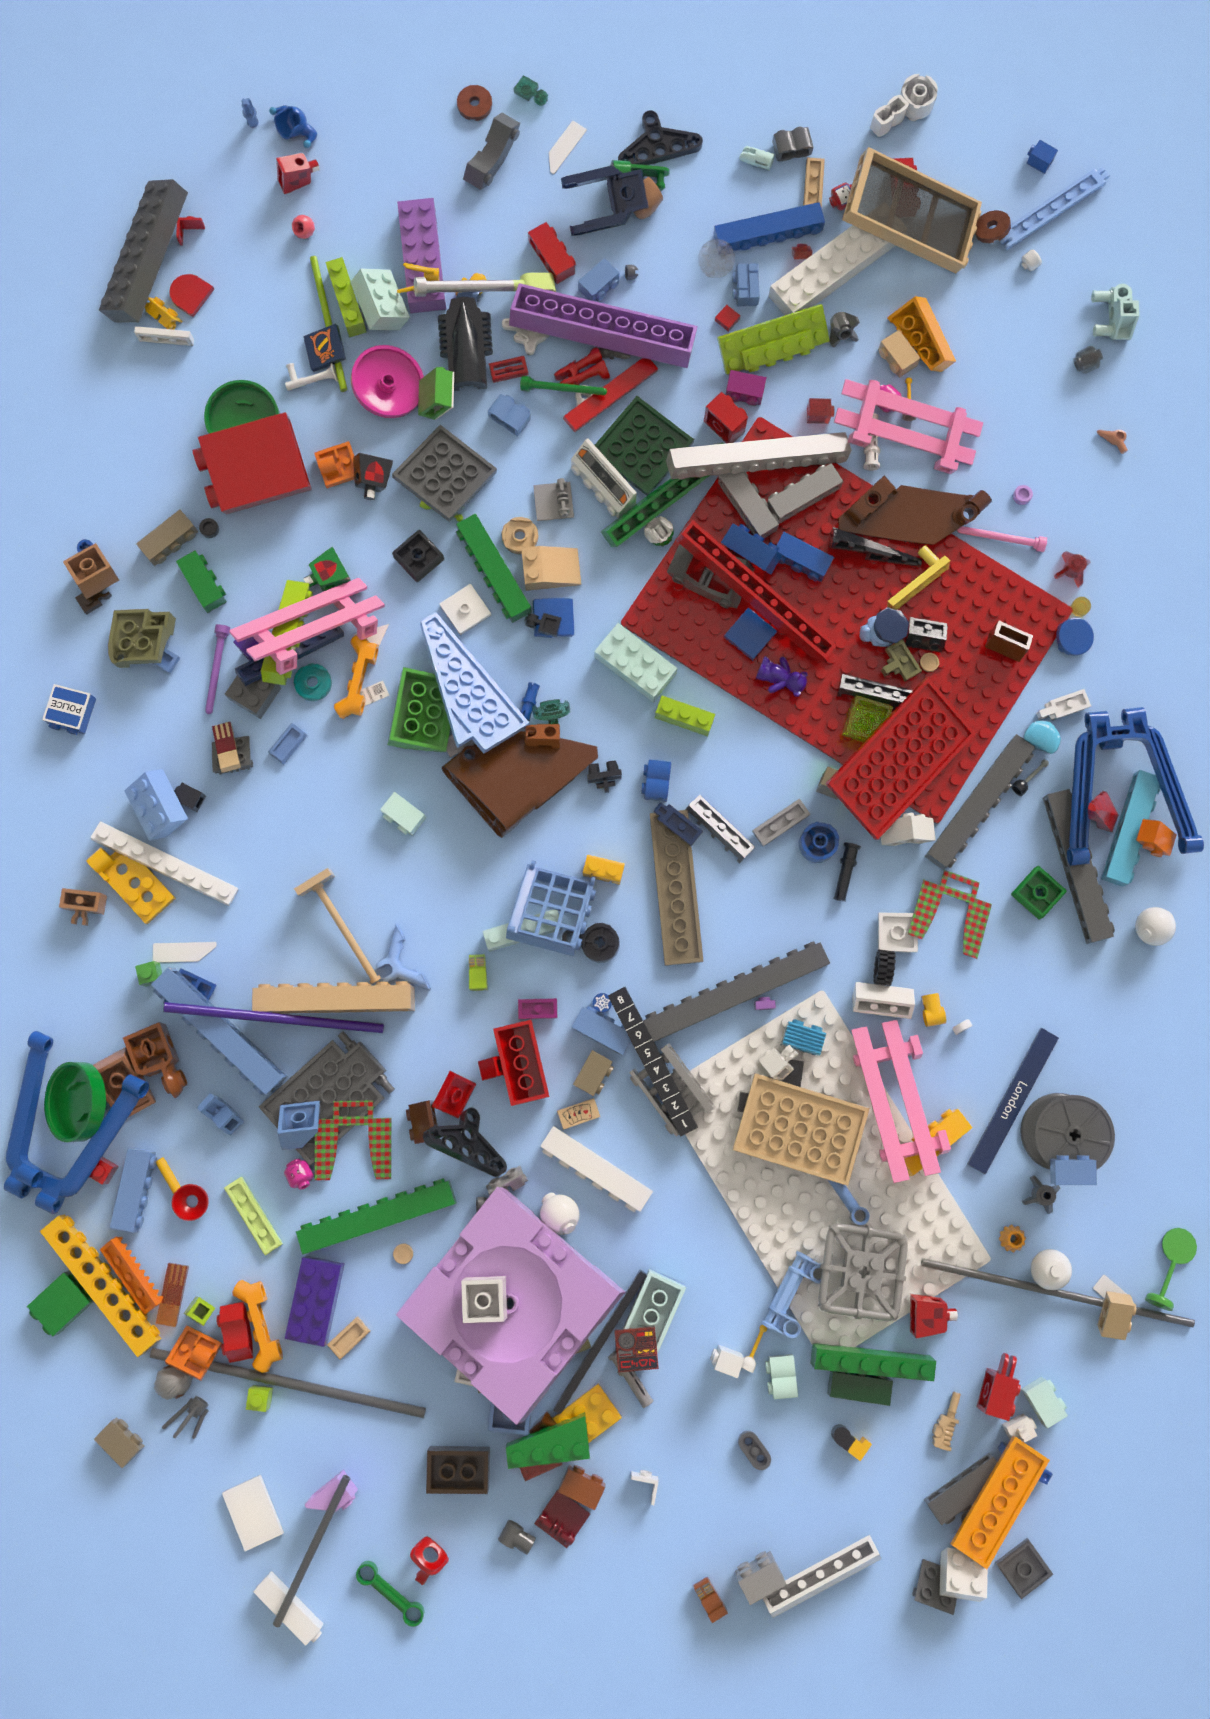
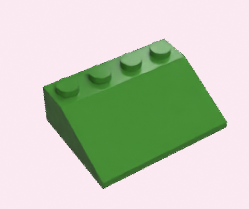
M403 667L387 745L404 749L446 752L450 724L435 674Z

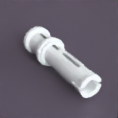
M873 413L872 418L878 420V414ZM868 434L872 436L870 444L864 449L865 463L863 467L865 470L874 471L880 468V463L878 462L880 448L878 447V436Z

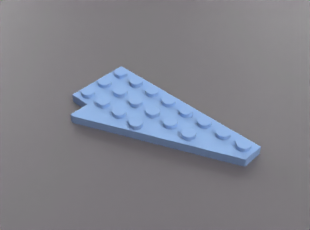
M434 613L421 621V630L457 748L473 740L479 749L486 753L525 729L529 725L527 719L438 614Z

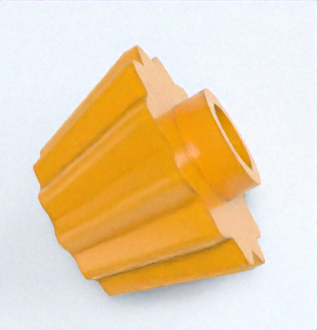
M1011 1224L1009 1227L1005 1226L1003 1231H1000L1001 1236L999 1240L1001 1241V1246L1005 1247L1006 1251L1011 1250L1014 1253L1016 1250L1020 1251L1022 1246H1025L1024 1241L1026 1237L1024 1236V1231L1020 1230L1019 1226L1014 1227ZM1012 1235L1015 1236L1014 1242L1010 1241Z

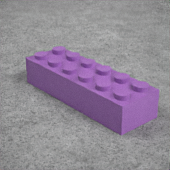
M434 198L397 201L404 263L427 268H439V281H443ZM404 266L406 288L414 286L415 277H424V272L406 269ZM414 291L407 292L410 313L447 310L445 292L427 293L425 297H416Z

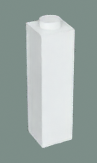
M271 1571L253 1592L277 1615L289 1588ZM295 1595L283 1623L306 1646L310 1641L314 1643L322 1634L320 1629L323 1623Z

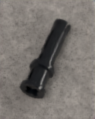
M844 842L843 846L845 849L843 857L840 858L842 866L833 899L846 902L852 870L857 865V852L861 846Z

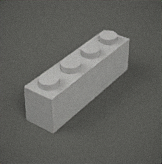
M832 463L827 466L822 465L812 475L806 474L798 483H791L784 488V491L780 493L775 492L769 496L767 502L768 509L771 514L774 513L777 516L778 524L839 490L843 480Z
M746 472L719 475L718 484L753 535L756 533L766 538L777 531L779 525L777 516L774 513L771 514L764 498L761 499L758 495L757 487L754 483H750Z

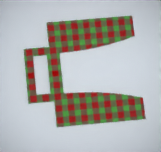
M944 870L940 885L923 879L908 935L922 939L933 921L942 894L949 895L969 903L964 927L963 954L977 959L992 904L976 899L980 882ZM948 877L972 885L971 894L946 886Z
M373 1100L333 1101V1119H319L318 1132L315 1134V1180H330L336 1158L338 1126L368 1125L369 1149L376 1179H391L392 1118H373ZM368 1106V1116L339 1117V1107Z

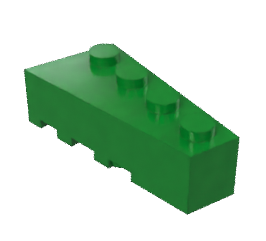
M585 1412L553 1426L543 1428L533 1434L531 1433L506 1444L508 1469L590 1459Z

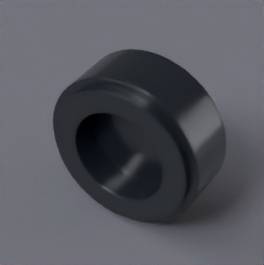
M206 518L200 523L199 530L204 537L213 538L219 533V526L214 519Z

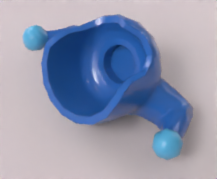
M287 105L277 108L270 107L269 113L275 115V127L281 137L289 140L302 135L307 137V140L303 142V146L305 148L311 147V143L317 138V131L307 123L306 116L301 109Z

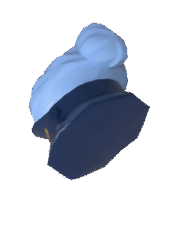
M887 607L877 613L876 616L869 618L866 625L861 626L859 637L864 642L870 641L874 646H890L907 636L909 621L901 611Z

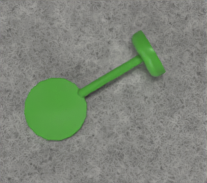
M1182 1228L1171 1229L1164 1235L1162 1249L1167 1259L1171 1261L1160 1294L1148 1293L1145 1297V1301L1167 1311H1173L1174 1308L1173 1302L1164 1296L1176 1263L1185 1264L1190 1262L1197 1251L1195 1238L1190 1232Z

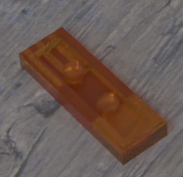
M168 1263L161 1295L163 1299L159 1305L156 1324L177 1326L189 1266Z

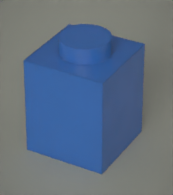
M1039 140L1037 145H1032L1027 155L1029 158L1026 164L1045 174L1054 161L1058 150Z

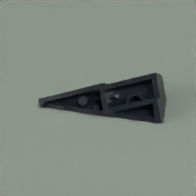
M835 527L832 528L830 533V548L866 553L865 560L921 567L922 559Z

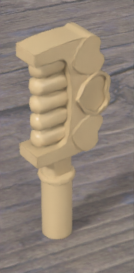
M953 1391L950 1405L947 1409V1416L941 1414L932 1430L934 1434L932 1444L947 1451L952 1449L950 1441H952L954 1427L956 1424H959V1420L955 1419L961 1396L958 1392Z

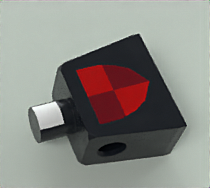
M358 453L353 457L355 487L364 489V499L375 500V493L381 492L386 488L393 460L364 453Z

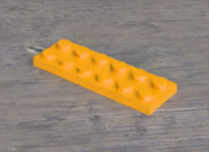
M1012 1436L950 1544L988 1569L1050 1460L1017 1437Z

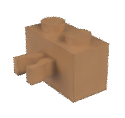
M62 888L59 908L75 911L71 924L77 925V920L81 916L83 919L82 925L88 926L87 913L104 915L107 896L98 892Z

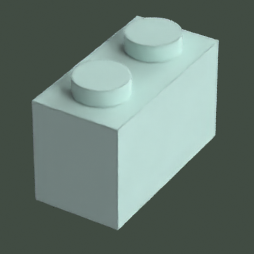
M396 792L391 795L380 809L384 814L382 817L389 823L394 821L398 824L397 829L405 835L409 833L413 836L426 819L425 814Z
M1040 1377L1021 1389L1041 1424L1047 1429L1068 1416L1065 1412L1067 1407L1061 1398L1056 1397L1054 1393L1056 1388L1050 1380L1047 1381Z

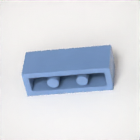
M587 1006V1008L582 1007L571 1028L623 1056L631 1042L623 1024L620 1027L614 1024L615 1020L605 1015L603 1018L597 1015L598 1011L590 1006Z

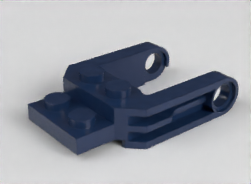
M611 165L562 177V189H570L607 180L610 205L613 211V215L584 221V224L569 226L571 236L625 225L632 212L648 209L642 169L622 173Z

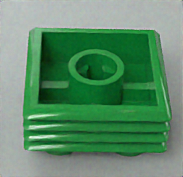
M1036 866L1011 895L1040 920L1045 917L1067 890L1040 866ZM1040 889L1042 896H1037L1035 890Z

